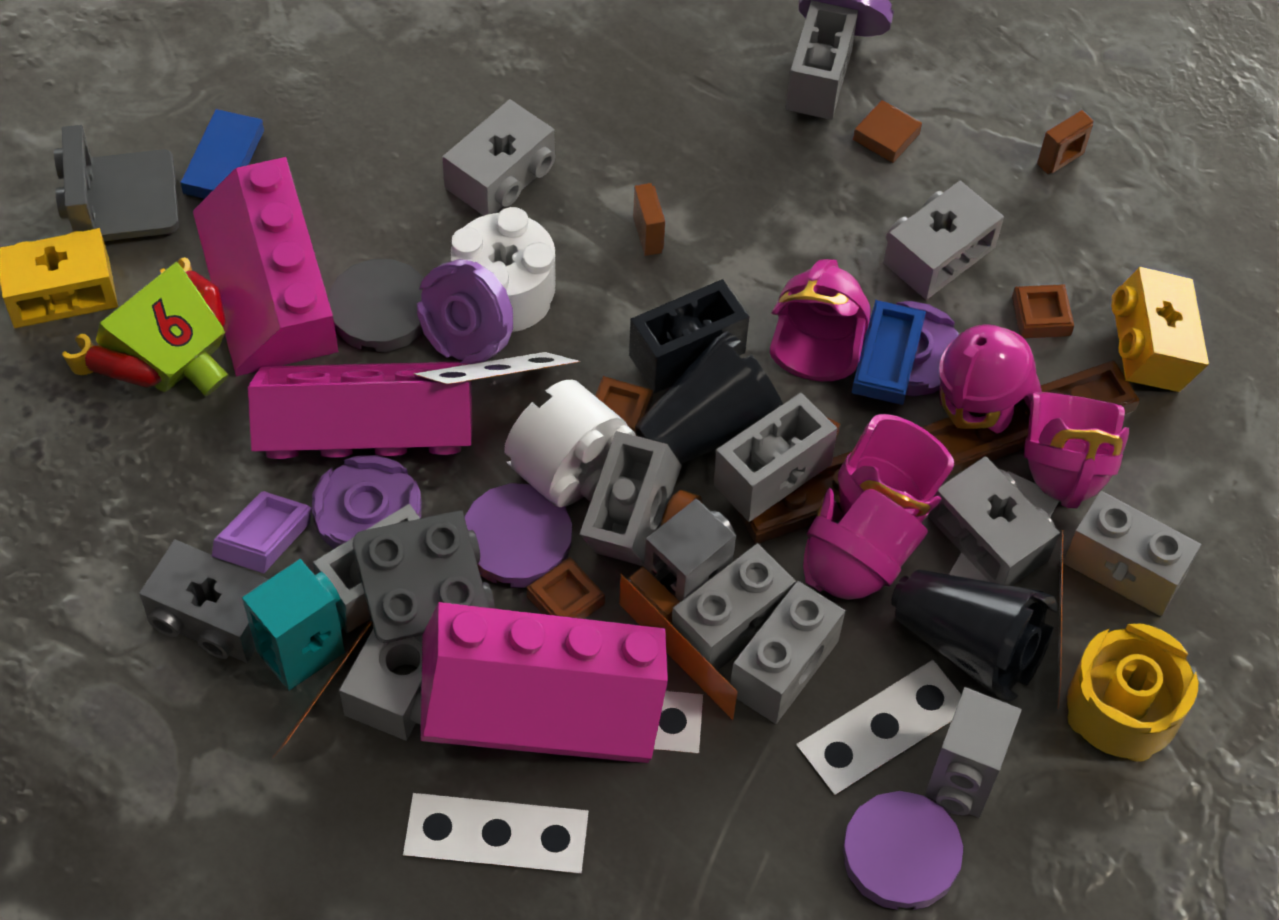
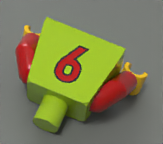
M180 258L178 262L176 261L168 269H160L161 274L100 322L96 336V342L99 345L94 346L86 334H79L75 341L82 351L77 354H69L64 351L62 356L71 371L77 375H87L96 372L145 388L155 386L163 392L171 389L186 376L206 397L214 392L229 376L210 356L220 347L225 334L223 328L226 320L219 288L197 272L192 271L188 258Z

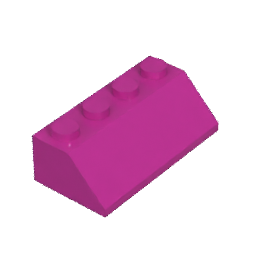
M283 157L235 168L193 210V215L210 280L220 290L226 320L223 329L236 377L257 372L261 366H283L338 353L333 314L287 158Z
M459 362L261 366L248 386L251 451H266V457L272 459L293 458L299 455V450H320V455L324 457L350 456L353 454V449L375 448V454L380 456L403 455L407 453V447H429V453L438 455L461 452V446H471L472 380L444 384L414 375V373L468 364Z
M438 602L422 634L420 741L649 763L653 755L668 682L665 628Z

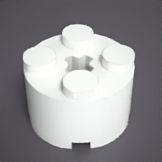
M508 207L499 213L481 216L454 233L452 236L451 261L463 259L477 262L494 273L506 289L513 308L512 332L529 328L545 317L550 309V303L555 293V247L549 233L539 223L528 218L524 210L517 207Z
M564 380L545 390L552 398L540 408L532 402L522 412L507 437L504 453L511 458V461L507 462L509 467L557 507L571 505L583 497L591 501L615 432L618 431L636 436L635 432L628 427L627 423L579 382L576 380Z

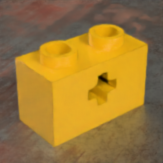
M100 228L74 231L67 235L31 242L24 241L0 248L2 296L14 329L118 307L110 261Z
M1138 267L1116 289L1112 295L1111 303L1112 312L1116 320L1119 337L1118 349L1123 361L1125 379L1130 382L1180 392L1209 365L1193 279Z

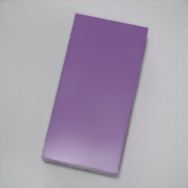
M261 491L214 539L212 557L265 573L310 524L312 507Z

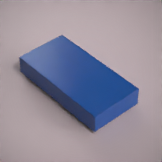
M216 109L180 182L183 194L205 199L235 168L249 165L264 132L262 119Z
M875 300L853 382V394L900 405L904 404L926 311Z

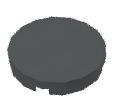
M370 259L352 265L337 277L329 291L328 301L333 314L336 334L350 346L362 349L361 345L375 347V352H390L408 346L423 334V329L417 316V303L422 301L421 293L423 289L419 290L424 277L412 266L393 259Z

